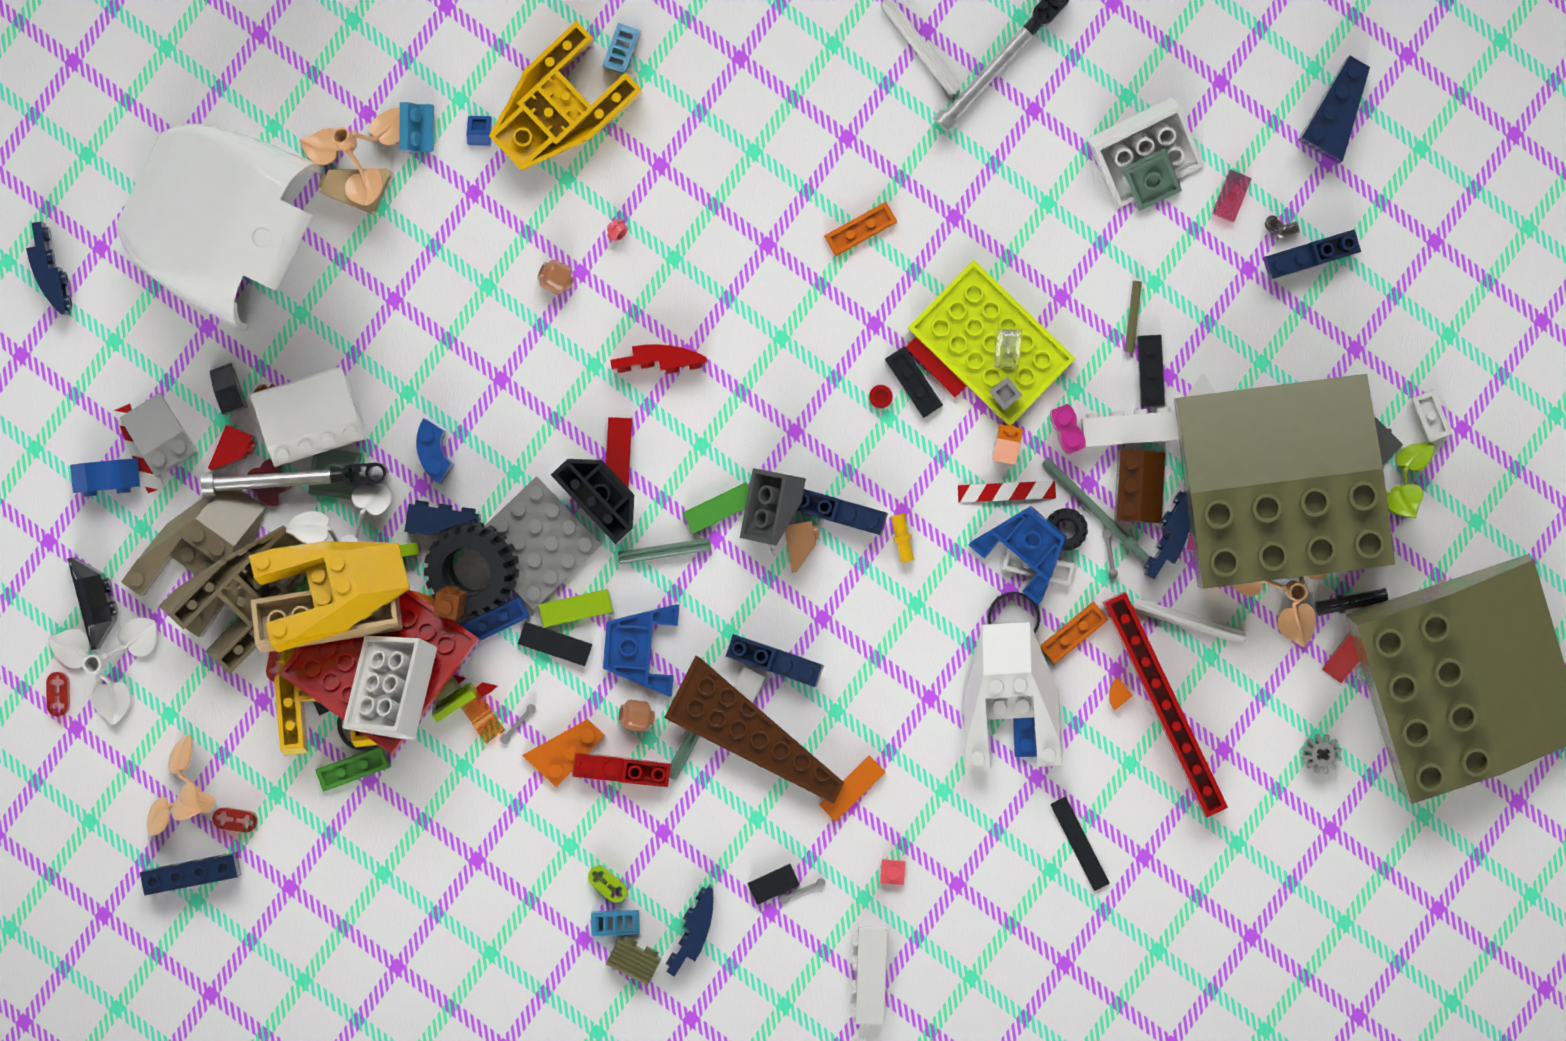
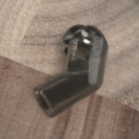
M1270 215L1266 218L1265 227L1267 231L1278 238L1300 233L1297 221L1283 224L1275 215Z

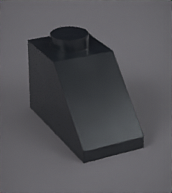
M232 363L209 371L213 391L222 415L227 416L248 408Z

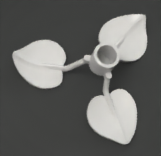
M383 484L358 486L352 493L353 505L358 509H362L354 535H346L341 541L338 540L333 529L328 527L329 518L325 514L316 511L304 512L295 517L287 526L286 533L292 535L303 544L326 541L328 532L335 542H359L358 535L364 514L367 512L375 517L384 514L391 503V492Z
M135 618L123 624L118 635L125 645L104 655H90L87 653L90 650L88 637L80 629H68L48 638L54 655L63 665L72 669L83 666L87 673H96L97 677L107 682V684H101L94 690L92 702L96 711L111 725L118 723L126 715L131 704V693L125 683L116 682L112 684L111 679L102 674L108 665L107 658L127 648L136 657L149 655L157 643V623L150 618Z

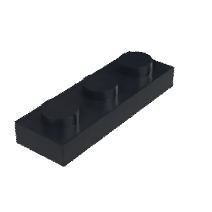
M1162 335L1137 336L1140 406H1165Z

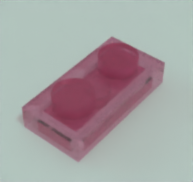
M1230 169L1211 214L1234 223L1252 178Z

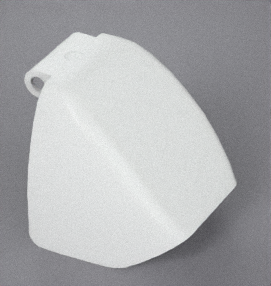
M181 124L167 129L157 138L118 219L117 231L122 246L132 260L161 284L217 318L247 331L249 324L239 319L237 303L235 302L240 282L243 276H246L277 291L313 216L280 199L294 177H299L308 171L322 175L325 169L317 163L275 145L236 131L203 124Z

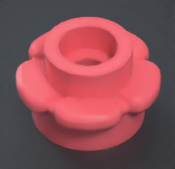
M612 221L607 227V237L616 242L621 240L629 229L624 224L625 221Z

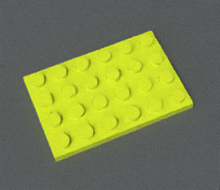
M975 260L908 327L935 356L1007 425H1012L1076 359ZM1009 377L1022 396L1002 410L989 391Z

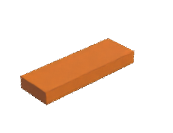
M884 202L824 235L836 257L896 224L897 220L887 202Z
M1093 601L1040 645L1041 650L1055 665L1109 619Z
M868 755L843 780L845 783L834 804L824 799L819 806L836 822L886 771Z

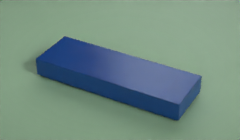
M518 596L485 614L460 624V626L481 641L529 618L530 615L522 598Z

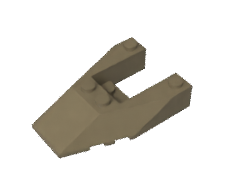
M242 490L217 491L216 496L203 497L164 526L136 560L121 583L139 596H144L172 558L194 574H199L222 558L254 542L258 535L266 507ZM216 596L186 629L197 637H203L226 604Z
M283 525L209 566L176 588L159 607L184 630L218 596L239 617L205 652L228 674H231L256 648L251 600L294 593L299 582L302 583L306 572L260 585L254 578L249 556L274 548L301 545L302 543L292 535L287 534L286 527Z

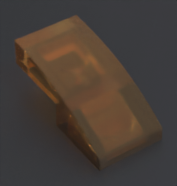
M476 688V698L460 708L469 718L472 726L484 742L488 743L504 732L505 728Z

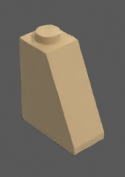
M376 168L382 175L383 188L378 198L367 206L352 202L345 192L347 180L353 174L360 173L358 169L328 170L327 175L323 174L318 184V187L321 188L319 192L375 216L393 172L387 168Z

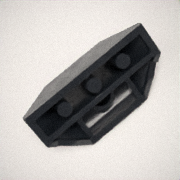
M567 459L551 474L557 483L615 545L633 529L635 495L603 460Z
M77 557L67 558L90 649H100L117 620L116 615L119 613L116 602L111 599L110 592L113 590L109 578H106L104 573Z

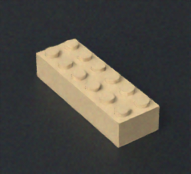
M311 591L251 600L255 646L261 653L276 651L271 646L266 623L314 609ZM399 596L387 605H383L372 612V615L365 620L362 619L353 625L349 631L301 646L403 630Z

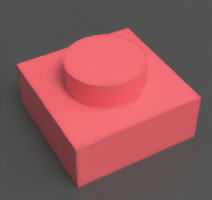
M882 859L880 883L904 885L906 861Z

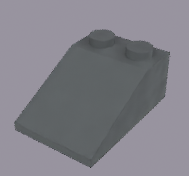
M753 468L739 538L777 546L802 502L806 478Z

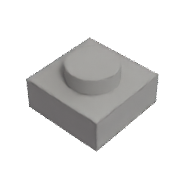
M1009 377L989 391L1002 410L1022 396Z

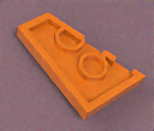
M587 719L522 756L555 787H558L573 770L575 753L588 754L605 734Z

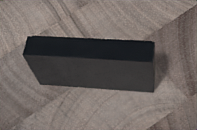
M790 863L747 883L757 905L800 885Z

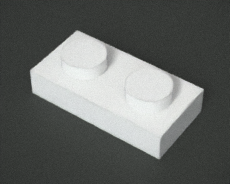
M1435 390L1411 398L1428 443L1452 434Z

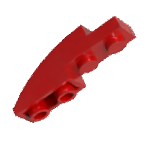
M661 344L632 346L633 356L610 360L612 370H617L618 374L632 371L631 367L640 365L641 369L655 367V362H659L660 370H665L666 374L680 372V367L689 366V370L703 368V363H708L706 356L695 351Z
M575 753L572 776L668 787L671 764L618 756Z

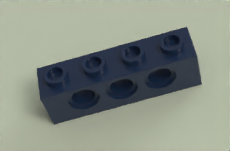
M238 852L145 869L140 872L144 896L238 878L242 875Z

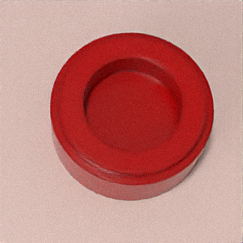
M876 385L869 393L870 403L876 408L889 406L893 399L891 389L885 385Z

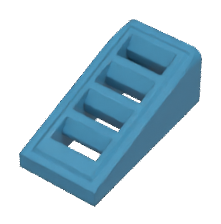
M618 23L602 67L622 75L627 72L641 30ZM623 31L633 35V38L629 39L620 36V32ZM620 40L629 43L630 46L629 48L618 45L617 41ZM614 49L626 52V57L613 53ZM611 58L624 61L623 65L611 62Z
M639 910L591 912V936L640 934ZM618 916H622L623 929H618ZM627 916H632V929H628ZM599 917H603V929H599ZM608 917H613V929H609Z

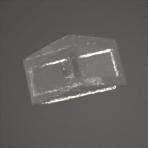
M997 329L995 331L994 368L1018 369L1022 337L1021 329Z

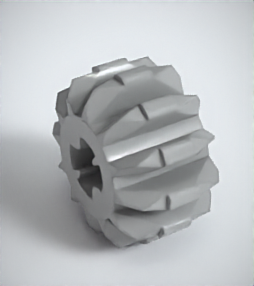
M1315 734L1316 742L1310 738L1306 740L1311 745L1310 748L1302 746V750L1308 752V754L1301 757L1302 760H1310L1306 767L1310 769L1314 766V773L1317 774L1320 772L1321 766L1322 771L1328 774V765L1335 770L1337 766L1333 761L1342 760L1341 757L1335 756V753L1342 752V748H1333L1338 741L1333 739L1329 742L1330 735L1328 734L1324 735L1323 740L1320 734ZM1319 749L1327 750L1324 753L1327 755L1324 759L1317 758V755H1319L1317 751Z

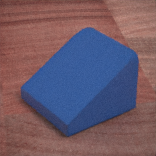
M468 116L466 133L468 145H491L489 135L492 130V116Z

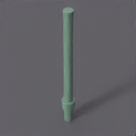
M1049 457L1042 463L1051 474L1122 542V546L1127 551L1131 550L1143 563L1150 557L1137 544L1138 541L1132 535L1129 536Z

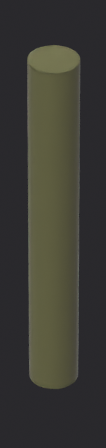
M1133 281L1125 352H1134L1142 288L1141 281Z

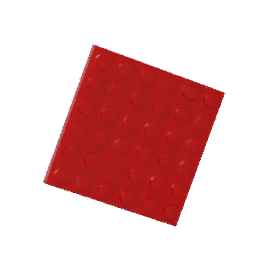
M407 590L399 596L403 630L369 636L420 638L437 647L421 719L480 640L452 619L433 616L434 607L412 591ZM365 636L298 647L279 674L344 720ZM361 732L391 755H394L405 740Z

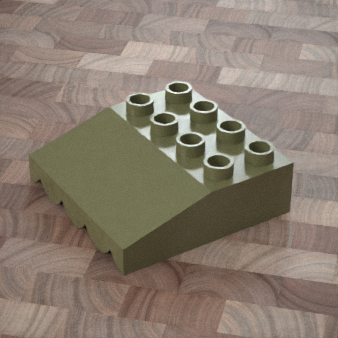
M1367 374L1174 398L1197 587L1206 589L1395 565L1383 465Z
M1528 555L1346 614L1398 789L1411 804L1502 775L1566 747V666L1535 561Z

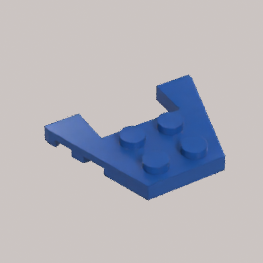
M1029 506L974 539L968 545L985 559L1001 541L1037 572L1022 592L1039 605L1043 601L1067 536L1035 508Z
M675 604L607 621L603 669L663 695L672 697L674 675L649 673L653 624L678 626L680 605Z

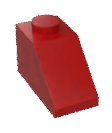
M226 425L208 469L216 471L246 459L248 454L252 455L257 444L254 441L256 436Z

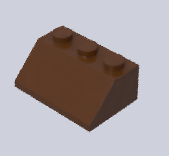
M1118 450L1114 521L1160 523L1163 506L1165 452Z

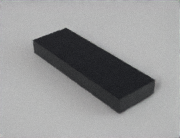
M905 346L885 358L888 366L923 418L943 406Z
M526 621L518 641L519 645L582 666H586L593 645L592 643Z

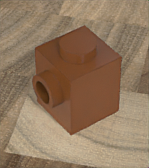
M445 586L437 591L433 616L453 620L463 616L467 591L459 590V588L454 586Z

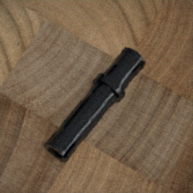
M1386 588L1343 597L1342 595H1336L1333 599L1316 601L1315 607L1318 616L1335 612L1342 614L1345 613V610L1379 604L1388 601L1389 598Z

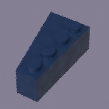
M1351 55L1344 60L1298 139L1301 143L1337 164L1343 162L1370 70L1368 65Z

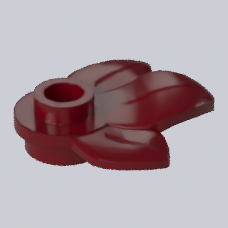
M268 459L262 463L260 468L251 469L247 475L283 473L280 472L282 465L274 467L272 459ZM292 486L251 490L256 491L257 497L262 503L269 506H278V493L285 492Z

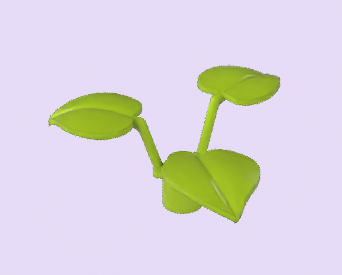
M1433 443L1411 444L1404 447L1398 453L1396 463L1399 467L1404 468V486H1394L1390 493L1386 490L1388 510L1390 512L1416 519L1424 493L1420 486L1408 484V471L1419 472L1430 463L1435 452Z

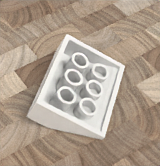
M1172 97L1087 138L1093 156L1119 208L1134 201L1121 169L1163 148L1167 150L1178 179L1204 166L1182 109Z
M342 366L250 394L274 467L365 439L364 424Z
M365 636L342 728L392 738L415 740L437 647L420 638Z

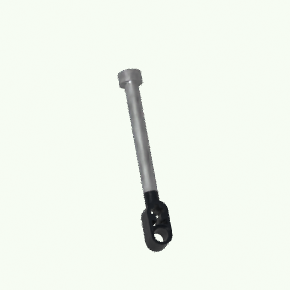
M1041 0L1035 6L1031 18L948 109L945 112L940 109L932 119L945 132L950 134L958 126L955 121L1036 32L1041 27L1048 26L1067 6L1069 0H1065L1063 3H1056L1054 0ZM1049 5L1051 9L1046 16L1047 19L1042 18L1040 20L1038 18V11L1044 12Z
M374 462L349 464L342 469L216 477L215 473H202L201 491L203 497L216 496L217 491L332 483H346L351 486L382 484L388 479L389 470L384 464ZM376 466L380 467L383 471V476L379 480H374L371 476V471ZM352 468H354V472H365V477H355L353 482L352 478H348V473H351Z

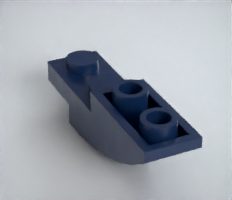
M41 221L32 223L35 247L26 248L33 275L51 305L61 315L68 316L70 315L69 309L73 307L71 296L67 295L66 286L69 285L68 275L66 272H63V268L53 267L52 265L55 264L56 260L54 251L50 250L49 241L52 240L50 227H46V223Z
M1355 229L1265 256L1263 261L1269 280L1362 251Z
M804 489L802 502L797 509V512L881 536L888 516L887 512Z
M1180 490L1173 500V503H1175L1174 508L1171 512L1167 510L1160 521L1163 524L1161 530L1168 533L1167 537H1161L1156 545V548L1159 549L1154 557L1150 556L1143 567L1146 569L1144 575L1155 580L1166 560L1171 564L1177 562L1186 543L1190 522L1185 490L1184 492Z
M735 634L732 635L725 656L813 687L818 686L824 668L823 664Z
M710 884L707 888L702 887L695 898L698 900V903L694 909L689 907L682 918L686 921L683 927L691 932L683 934L678 942L681 946L677 954L672 952L665 963L669 966L666 972L674 977L686 957L694 962L696 961L706 941L714 906V889Z

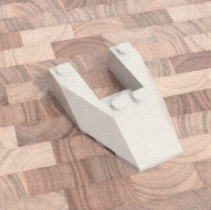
M1031 623L983 624L964 694L966 770H990L993 766L989 720L1034 717L1038 767L1062 766L1063 748L1059 691L1052 678L1051 671L1045 661Z

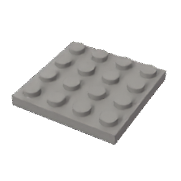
M537 476L484 526L488 527L491 525L495 527V533L498 535L503 533L507 536L505 542L508 545L513 544L515 550L512 551L513 556H518L519 563L515 565V568L519 569V577L515 579L517 584L514 590L533 610L602 545Z

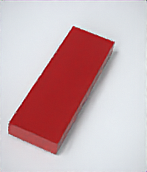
M917 337L905 347L954 398L967 387Z
M608 417L606 465L629 488L632 418Z

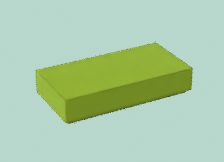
M469 682L432 706V717L435 721L439 722L476 698V688Z

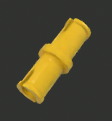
M905 513L890 516L895 534L893 541L897 544L900 563L915 560L910 542L912 535L908 532Z

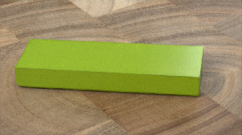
M608 589L539 604L543 627L613 612Z

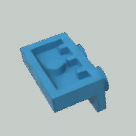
M400 102L399 150L412 153L434 151L433 104Z

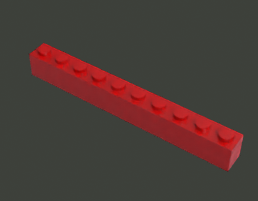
M1122 592L1103 601L1102 603L1203 815L1208 818L1227 809L1226 801L1127 593Z

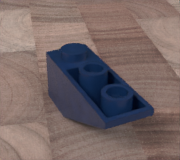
M415 500V504H408L404 532L433 535L479 519L481 514H476V509L462 507V511L452 510L453 505L439 503L438 508L429 507V502Z

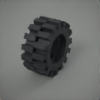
M1071 508L1058 509L1050 514L1047 519L1056 527L1063 520H1069L1074 524L1075 533L1071 538L1066 539L1062 549L1064 551L1080 547L1088 534V524L1084 519L1085 517L1077 510Z

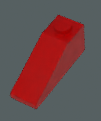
M1350 630L1321 669L1340 683L1343 682L1359 662Z

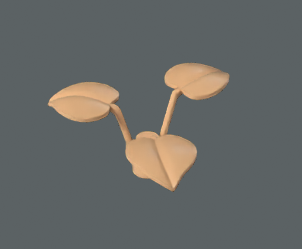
M400 107L390 109L372 121L369 132L374 137L359 134L356 131L351 133L346 127H339L336 130L332 128L322 129L311 136L300 139L305 154L311 161L320 166L333 163L337 158V151L342 150L350 156L360 173L353 174L347 180L345 192L347 197L356 204L362 206L370 205L378 198L383 188L381 173L376 168H369L364 171L354 156L353 151L357 147L356 138L372 142L379 140L385 146L394 145L399 142Z
M1329 573L1309 575L1308 577L1311 579H1322ZM1301 576L1299 581L1292 580L1286 585L1271 580L1262 581L1284 590L1285 595L1293 600L1292 608L1287 607L1280 612L1277 619L1278 629L1283 636L1301 647H1305L1314 633L1316 615L1309 604H1299L1308 594L1307 587L1304 585V576ZM1262 582L1232 585V587L1243 595L1254 596L1261 592Z
M191 735L185 736L175 745L168 762L170 773H177L187 784L181 788L175 803L168 804L166 797H160L153 803L147 817L148 836L159 835L166 828L171 808L173 819L181 821L191 818L200 812L208 814L214 806V797L201 792L202 788L196 786L183 774V771L188 768L191 761Z

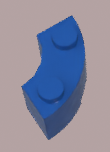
M423 418L417 432V454L427 474L437 483L442 484L454 464L447 458L443 449V439L446 431Z
M138 458L70 465L73 493L83 492V497L97 496V491L116 489L117 494L130 493L131 488L140 487Z

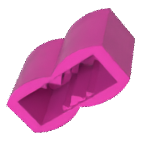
M1066 404L1051 410L1050 420L1054 429L1059 432L1058 439L1062 450L1068 455L1084 449L1086 446L1085 437L1080 428L1077 427V417L1073 408Z

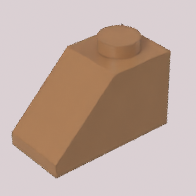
M812 521L788 525L785 530L792 573L798 571L815 547V540L820 539L818 526L812 525Z

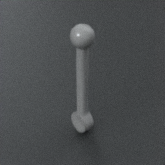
M1104 529L1102 536L1106 540L1110 564L1109 576L1115 578L1118 575V571L1114 566L1110 541L1112 532L1109 529Z
M529 704L526 712L508 733L500 737L503 744L508 743L510 736L528 715L535 712V705Z
M819 878L816 883L788 895L782 894L779 897V901L785 904L790 898L816 887H824L825 880Z

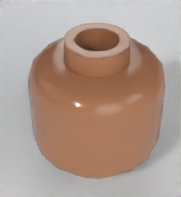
M550 260L548 263L544 262L537 276L543 289L557 295L561 294L565 289L569 291L574 281V278L571 277V268L556 260Z
M628 700L620 706L618 720L619 723H622L625 730L644 732L649 725H653L655 712L651 711V706L648 702Z

